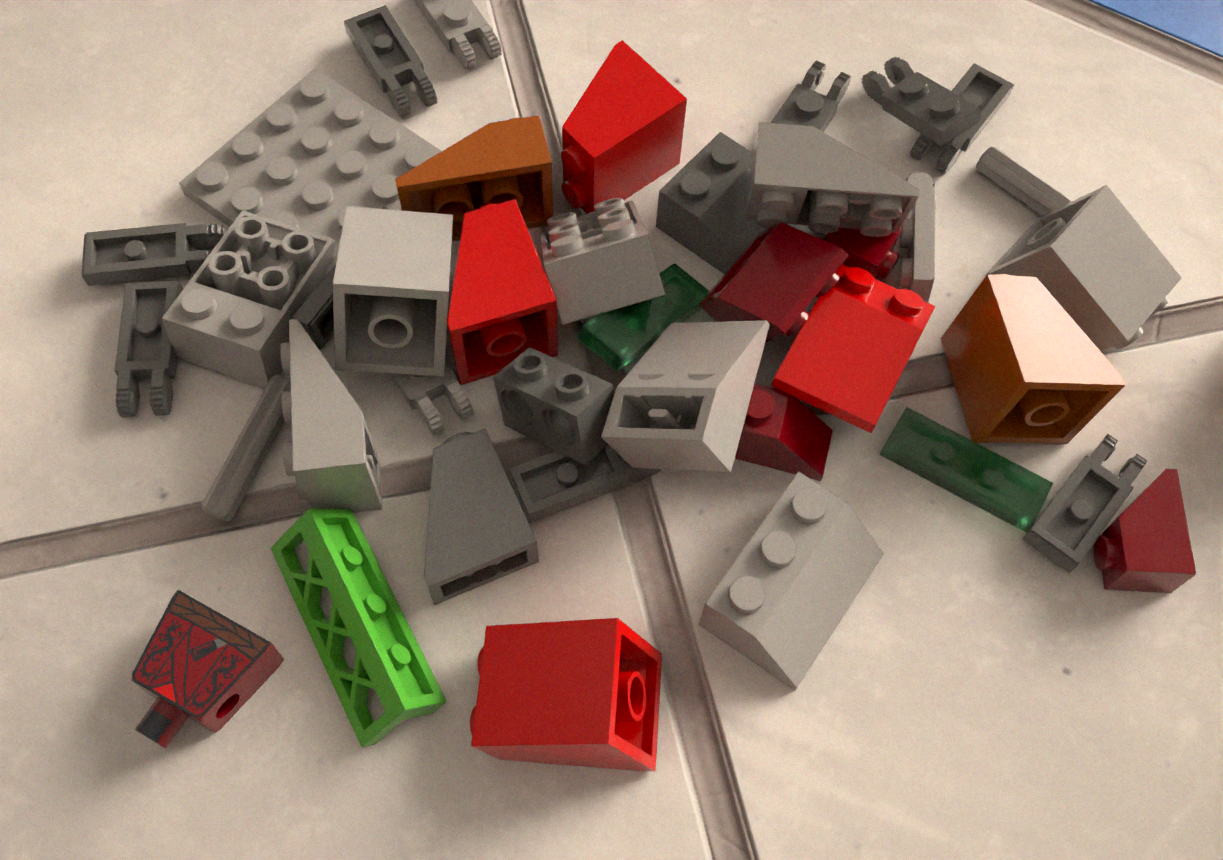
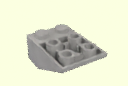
M759 122L749 168L745 221H755L758 226L767 229L782 222L787 225H806L809 230L818 233H832L838 231L839 228L860 230L862 235L869 237H884L890 235L891 232L897 233L919 198L920 189L814 126Z
M623 198L605 200L594 206L595 212L576 217L575 212L558 214L547 220L548 226L539 228L544 267L557 300V309L562 325L665 295L649 233L633 200L625 203Z
M242 210L162 317L177 359L266 388L270 378L276 374L280 375L283 371L281 343L289 342V320H293L292 316L321 283L335 247V240Z
M298 319L289 320V342L281 343L283 371L286 376L290 375L291 390L282 392L284 420L287 425L292 424V441L283 443V460L288 476L295 475L298 496L300 499L307 498L311 508L351 509L353 513L381 510L380 461L363 412Z
M768 321L671 323L617 386L601 438L632 468L731 473L770 326Z

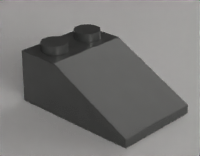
M719 132L659 190L656 227L725 274L754 238L767 228L758 226L755 221H745L752 152L722 132ZM788 224L822 240L826 236V233L809 230L806 225Z

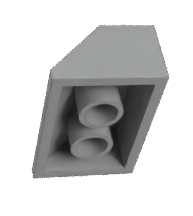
M798 471L705 602L699 626L793 690H796L884 553L848 502Z

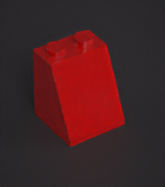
M623 40L614 45L562 126V192L574 208H581L586 214L595 212L594 206L605 200L623 198L624 201L680 164L687 98Z
M516 199L499 204H488L478 210L464 214L447 319L454 363L460 385L496 375L529 347L551 357L558 356L557 300Z
M619 618L486 626L484 646L481 648L477 660L478 673L480 675L477 701L470 716L471 747L499 760L632 771H656L662 669L661 652Z

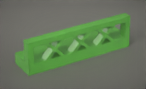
M309 508L270 549L361 747L375 745L403 720L431 715L447 701L352 510ZM303 541H305L309 549L307 571L302 569L294 552ZM322 586L328 589L332 598L330 619L325 618L320 607ZM345 636L351 638L356 649L354 669L348 667L343 657ZM369 688L375 689L385 710V713L375 721H373L367 708Z

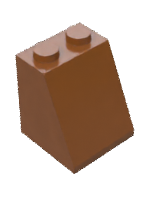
M987 274L941 337L942 346L972 442L1068 444L1125 387L1122 375L1037 277Z

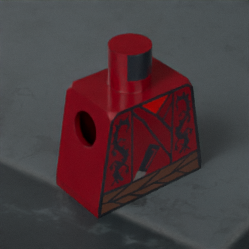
M177 590L132 672L131 681L156 698L134 730L167 749L188 718L215 733L223 728L280 667L284 658L268 640L182 591Z

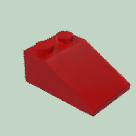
M842 264L836 271L840 275L839 280L825 295H819L807 320L804 322L775 374L771 386L872 433L936 306L925 302L920 295L911 290L896 289L876 280L870 272L862 268L847 267Z

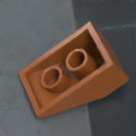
M540 115L489 123L395 179L402 211L453 215L452 242L461 239L464 214L478 210L488 204H499L516 199L527 229L548 226L547 220L553 217L552 161Z

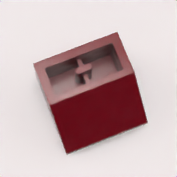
M780 222L760 232L701 301L699 306L716 322L767 320L770 326L765 343L776 336L785 335L788 337L796 332L807 320L809 313L805 309L815 297L818 298L819 295H825L837 283L840 275L836 271L849 255L841 247Z

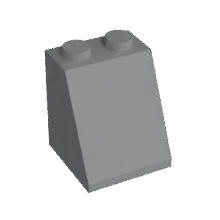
M1108 185L1039 217L987 273L1037 277L1099 350L1112 346L1122 349L1136 341L1143 333L1141 326L1151 315L1157 313L1168 304L1170 298L1167 295L1182 278Z
M346 206L333 279L335 370L444 377L453 215Z

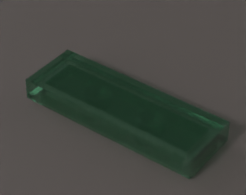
M676 263L660 273L665 295L605 313L601 312L582 326L577 338L613 369L618 371L650 348L671 323H683L700 311L702 308L699 304L710 291Z
M908 407L905 408L880 453L881 456L1026 533L1033 526L1053 485V482L976 442H972V440Z

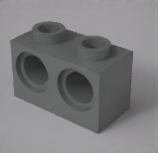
M530 347L493 376L505 426L583 465H586L608 445L601 436L614 397L612 383Z

